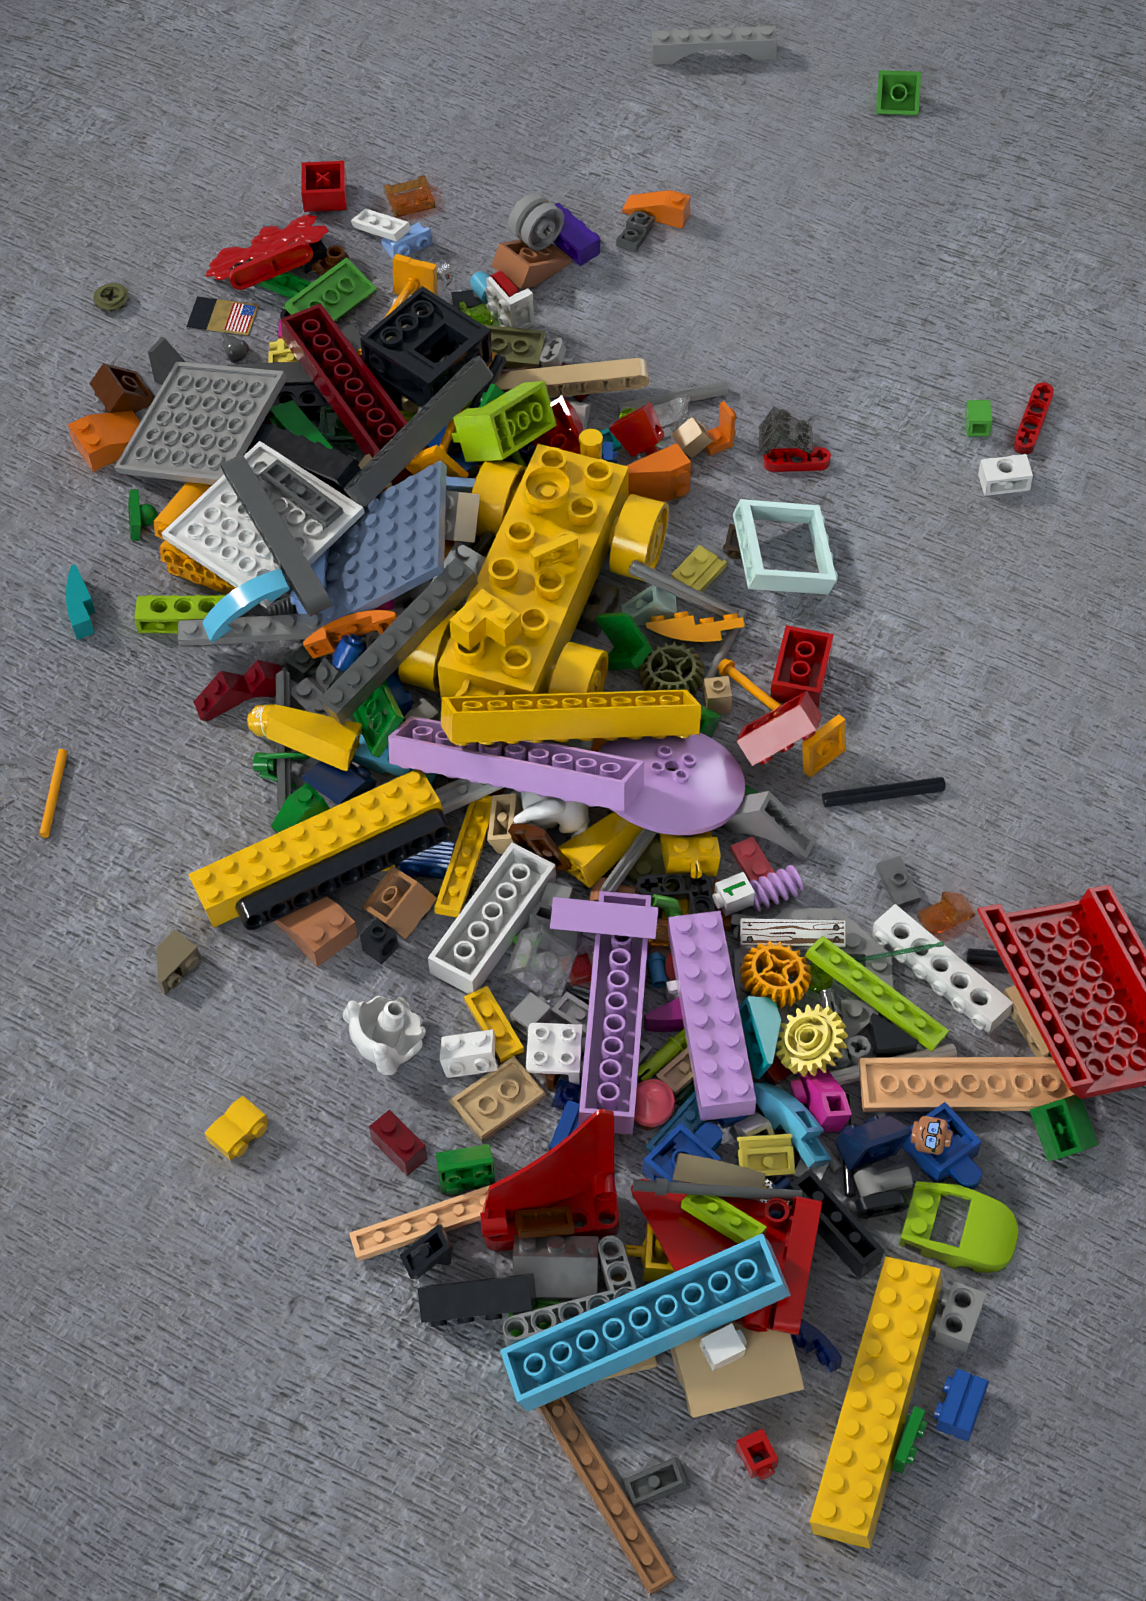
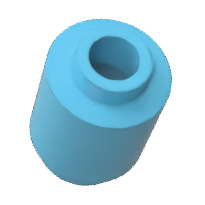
M479 271L470 278L471 289L483 303L487 304L486 278L490 276L483 271Z

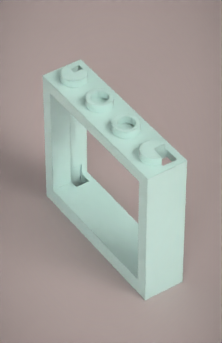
M740 499L733 513L748 589L829 595L834 584L837 583L838 574L834 570L833 553L830 552L829 536L825 531V519L821 514L820 505ZM754 520L808 524L819 573L764 569Z

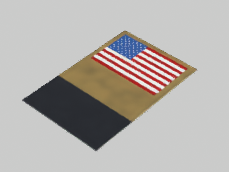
M197 296L186 327L248 336L259 305Z

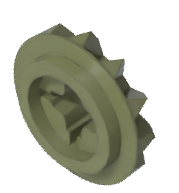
M109 283L99 287L95 291L93 299L95 306H98L101 311L106 309L110 313L113 309L119 311L120 307H126V302L129 301V293L123 285ZM112 294H114L115 298H113L112 301H108L112 297Z

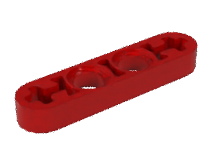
M1041 382L1036 384L1031 393L1014 441V449L1021 455L1032 453L1036 446L1054 393L1053 387L1048 383ZM1042 392L1045 393L1043 400L1039 399ZM1034 407L1041 408L1043 412L1035 413L1031 409ZM1034 424L1037 428L1031 430L1026 428L1025 425ZM1025 437L1029 438L1026 445L1023 444Z

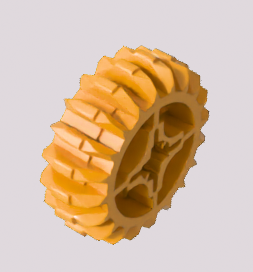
M771 941L766 946L759 943L756 948L752 947L742 961L740 980L742 984H745L744 992H751L750 996L771 998L781 1009L785 1006V1003L791 1007L795 1001L799 1002L809 989L811 970L810 966L806 965V957H800V950L792 951L791 944L783 947L781 941L777 945H773ZM761 965L763 970L762 973L758 974L756 968ZM793 975L795 982L790 984L788 980Z

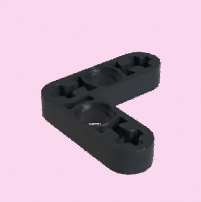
M691 872L645 875L640 877L636 883L635 894L651 895V898L654 894L672 897L676 900L687 899L690 914L700 913L695 909V905L698 903L705 904L709 909L708 912L715 911L710 880L703 873L700 878H697V876L692 878ZM668 882H674L680 889L676 892H671L665 885ZM694 882H698L699 885L702 886L700 895L698 896L697 886L694 885ZM658 883H661V886H660V891H661V892H659V887H657V886H658ZM648 885V888L651 889V892H646V889L643 888V886Z

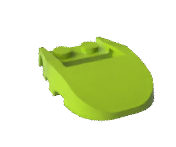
M916 1181L899 1246L905 1247V1243L920 1249V1255L929 1259L932 1257L947 1263L946 1266L958 1269V1266L972 1268L975 1272H997L1004 1269L1013 1258L1018 1239V1225L1012 1211L1005 1204L992 1197L957 1184ZM953 1195L971 1201L959 1248L930 1240L941 1196Z

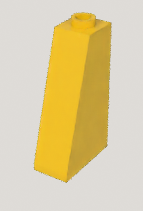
M277 704L274 705L270 713H266L264 719V727L267 728L266 738L344 771H348L360 745L361 723L346 720L341 725L330 716Z
M614 811L558 847L572 864L571 869L565 871L587 887H591L624 856L643 828L627 821Z

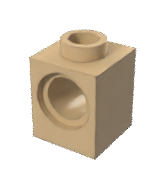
M728 676L704 679L703 697L705 707L717 714L731 713L732 692Z

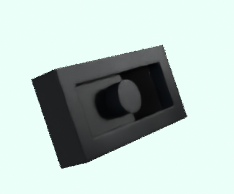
M438 1224L401 1253L400 1257L410 1279H418L436 1264L450 1265L453 1247L442 1224Z

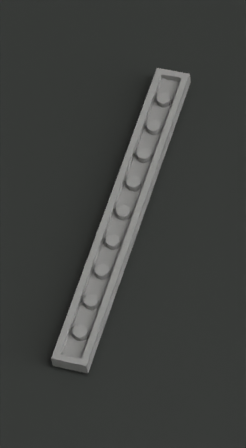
M396 608L387 611L395 612L399 616L406 608ZM317 613L311 617L308 614L238 617L230 623L232 630L213 643L209 640L202 624L204 619L178 621L179 646L307 639L322 627L323 613Z

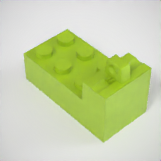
M545 381L521 383L482 408L465 409L453 417L457 432L451 435L454 443L461 444L466 462L505 459L557 426Z

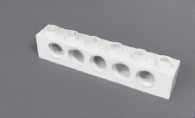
M896 904L874 922L872 931L874 940L882 947L885 946L891 951L897 961L905 963L911 968L917 978L924 979L930 984L936 994L944 996L950 1001L956 1011L963 1012L969 1017L976 1028L983 1029L987 1034H990L1010 1016L1013 1002ZM896 936H903L905 939H899ZM916 952H922L925 955H917ZM940 968L943 969L944 972H938L935 969ZM955 985H961V986H963L964 988H963V989H959V988L955 987ZM974 1002H982L984 1005L980 1006Z

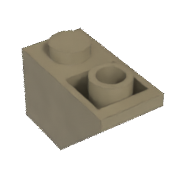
M176 930L157 947L158 982L161 992L165 995L171 989H175L180 984L182 978L189 971L194 970L201 960L198 946Z

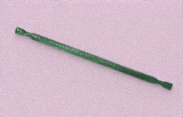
M942 941L936 944H926L853 959L860 963L901 954L928 950L933 947H943L944 942Z

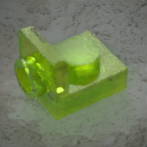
M464 301L459 303L460 310L482 325H493V318L485 303L471 308H467Z

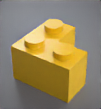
M483 588L449 620L451 638L469 651L486 635L506 648L522 632L521 614Z

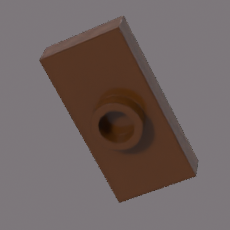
M570 1206L515 1210L514 1212L519 1239L574 1234L575 1227Z

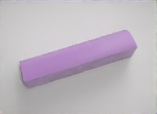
M553 897L550 929L655 939L658 907Z

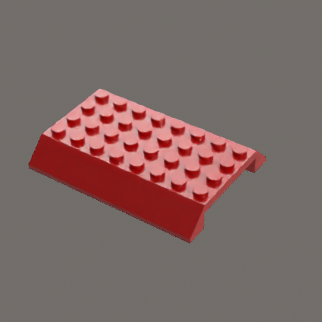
M1111 885L1088 888L1081 900L1005 913L1001 904L979 907L977 912L1068 1089L1080 1099L1145 1086L1146 949Z

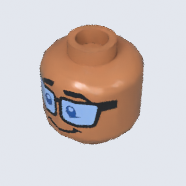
M923 1116L919 1122H914L911 1143L915 1144V1148L919 1152L940 1155L945 1147L951 1146L953 1131L948 1130L946 1120Z

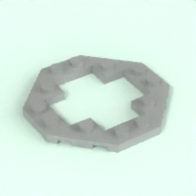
M785 908L773 918L845 921V947L840 949L853 959H865V968L893 988L892 954L838 908ZM741 946L734 953V982L740 995L739 999L742 1002L747 996L751 995V992H744L745 984H742L740 980V968L744 956L748 954L752 947L756 948L757 946ZM761 965L756 968L758 974L761 973ZM864 1000L840 1001V1010L843 1014L842 1021L846 1025L844 1031L848 1034L845 1044L847 1045L850 1038L858 1034L861 1035L869 1027L870 1016L873 1013L878 1016L881 1015ZM785 1003L782 1009L776 1004L780 1012L781 1023L788 1024V1004ZM780 1026L779 1032H784V1029Z

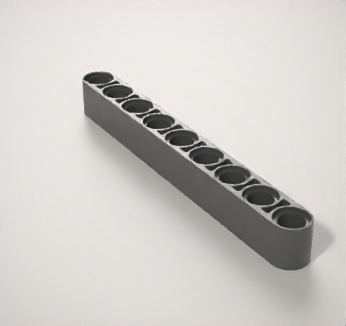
M476 356L467 362L344 487V490L354 502L362 507L368 505L493 378L494 374L480 356Z
M241 454L220 464L228 483L279 568L284 572L288 583L308 616L311 617L331 607L332 603L325 588L245 457Z

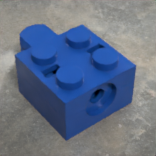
M944 1102L926 1116L947 1121L948 1130L953 1131L951 1146L945 1147L940 1155L919 1152L916 1150L915 1144L911 1143L910 1135L902 1148L933 1183H941L951 1176L958 1185L972 1190L976 1189L980 1184L983 1172L972 1159L979 1153L981 1140L951 1107Z
M680 1122L643 1159L642 1172L652 1181H656V1178L668 1179V1182H675L672 1181L679 1153L721 1161V1157L714 1151L721 1145L722 1130L718 1125L707 1122L693 1134Z

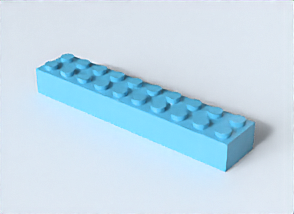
M762 1233L503 1348L500 1352L516 1401L529 1412L787 1298L791 1294L772 1246Z

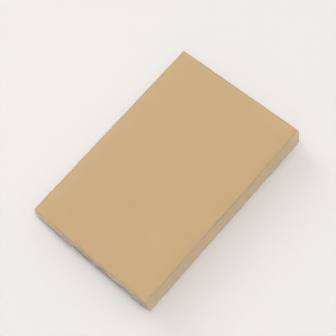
M512 1056L499 1065L497 1071L489 1072L454 1096L449 1102L482 1143L544 1100L546 1093L516 1057Z

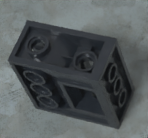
M423 286L360 338L362 360L374 377L421 408L474 357L480 356L486 365L492 362L491 330ZM445 355H448V357L444 361H442L439 365H436V363L440 361Z

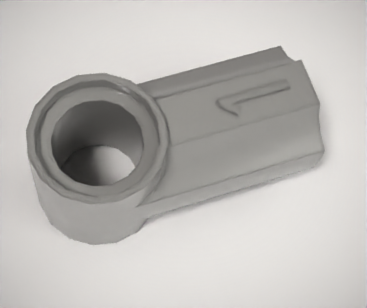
M906 1163L880 1170L869 1167L854 1174V1180L861 1197L895 1190H905L913 1186L912 1175Z

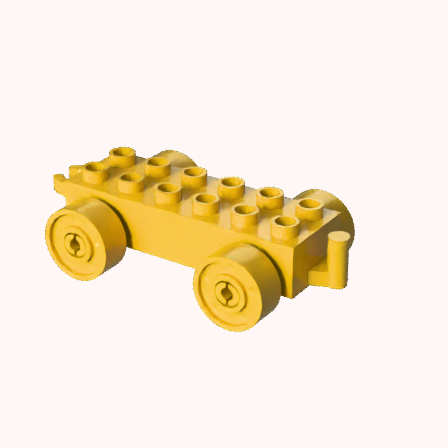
M586 429L579 435L580 454L538 444L527 468L503 460L485 461L480 468L472 490L473 494H480L475 537L481 538L487 530L493 532L496 537L477 577L478 584L470 592L465 604L483 588L521 614L522 632L506 648L486 635L469 651L451 638L449 620L458 612L452 610L399 665L400 681L440 692L441 700L442 697L603 692L608 671L607 651L570 642L610 547L611 573L644 581L629 574L628 571L631 563L638 561L654 570L656 569L668 527V503L631 494L628 497L629 467L602 460L603 436L596 429ZM541 467L561 469L568 475L571 482L570 497L563 505L556 508L543 509L536 507L525 496L524 483L526 477L532 471ZM574 532L578 538V554L534 573L530 567L529 551L538 545L553 541L559 536Z

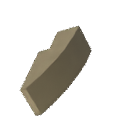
M679 1153L672 1181L763 1188L766 1173L714 1159ZM742 1198L752 1201H760V1199Z

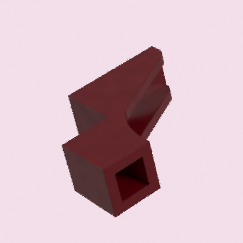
M256 660L244 675L220 671L193 701L202 721H210L252 698H274L276 696V674L282 671L280 664Z

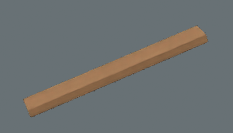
M566 1396L538 1407V1410L648 1594L651 1596L674 1582V1574Z

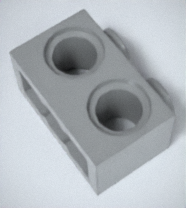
M954 1281L951 1290L945 1289L940 1304L945 1306L943 1314H936L931 1329L936 1331L934 1342L967 1353L987 1293ZM963 1300L969 1306L965 1308L959 1307L955 1301ZM955 1325L960 1331L957 1333L950 1332L946 1326Z

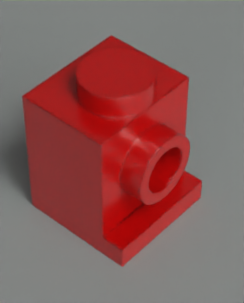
M760 1429L737 1440V1454L740 1455L751 1479L758 1476L760 1480H764L775 1473L774 1468L778 1467L779 1459L764 1429ZM759 1456L763 1460L758 1463H754L753 1458Z

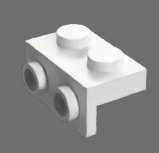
M494 1030L442 1037L440 1062L446 1077L451 1078L497 1071L498 1064L495 1059L496 1036Z

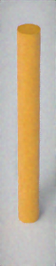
M59 749L56 757L39 833L43 838H48L51 831L68 751L65 749Z

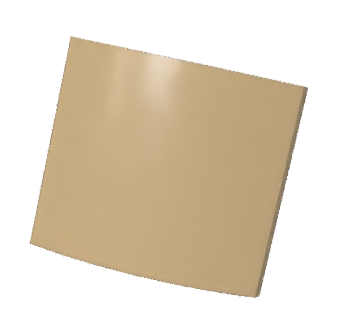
M730 1322L670 1349L677 1380L683 1385L688 1411L692 1418L804 1389L791 1335L788 1333L769 1329L767 1332H755L744 1328L743 1325ZM732 1323L735 1330L740 1329L747 1341L745 1354L743 1357L713 1371L700 1347L701 1339Z

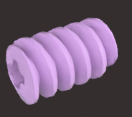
M788 865L785 870H777L776 874L771 872L767 875V878L761 876L758 878V881L751 880L749 882L755 892L754 905L752 907L757 913L761 911L760 904L769 909V900H772L775 905H779V896L786 902L788 901L789 892L796 898L798 897L797 889L803 890L802 880L793 865Z

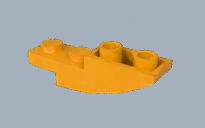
M688 611L674 613V618L665 619L664 615L650 617L651 622L645 623L646 628L658 634L693 642L722 640V630L745 627L743 617L738 618V613L723 615L724 620L714 621V617L699 619L700 624H695L694 615L689 616Z

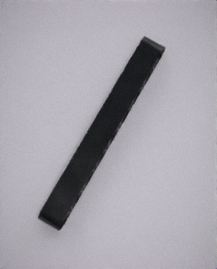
M431 809L241 898L236 903L235 909L247 930L259 929L446 841L452 836L453 828L441 809Z

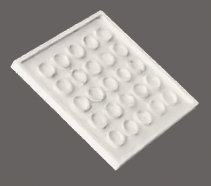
M261 441L244 455L310 565L365 513L362 506ZM278 459L341 506L344 513L326 528L261 478L260 473ZM225 475L217 480L162 532L163 539L236 588L257 576L280 569ZM266 598L259 604L267 608L274 601L270 602Z

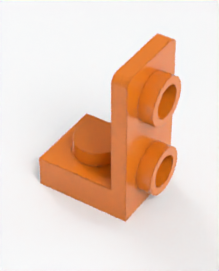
M725 401L721 402L719 407V426L707 431L713 440L704 448L709 456L734 446V436L736 435L735 421L737 417L733 408H729Z

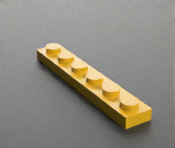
M486 795L469 803L435 904V914L457 918L463 910L489 831L493 796Z

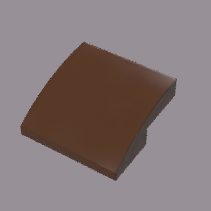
M511 824L508 832L520 847L555 864L556 870L571 869L572 864L545 830L531 824Z

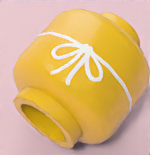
M256 705L249 712L247 718L248 727L256 736H266L267 728L264 727L265 715L272 711L274 705Z

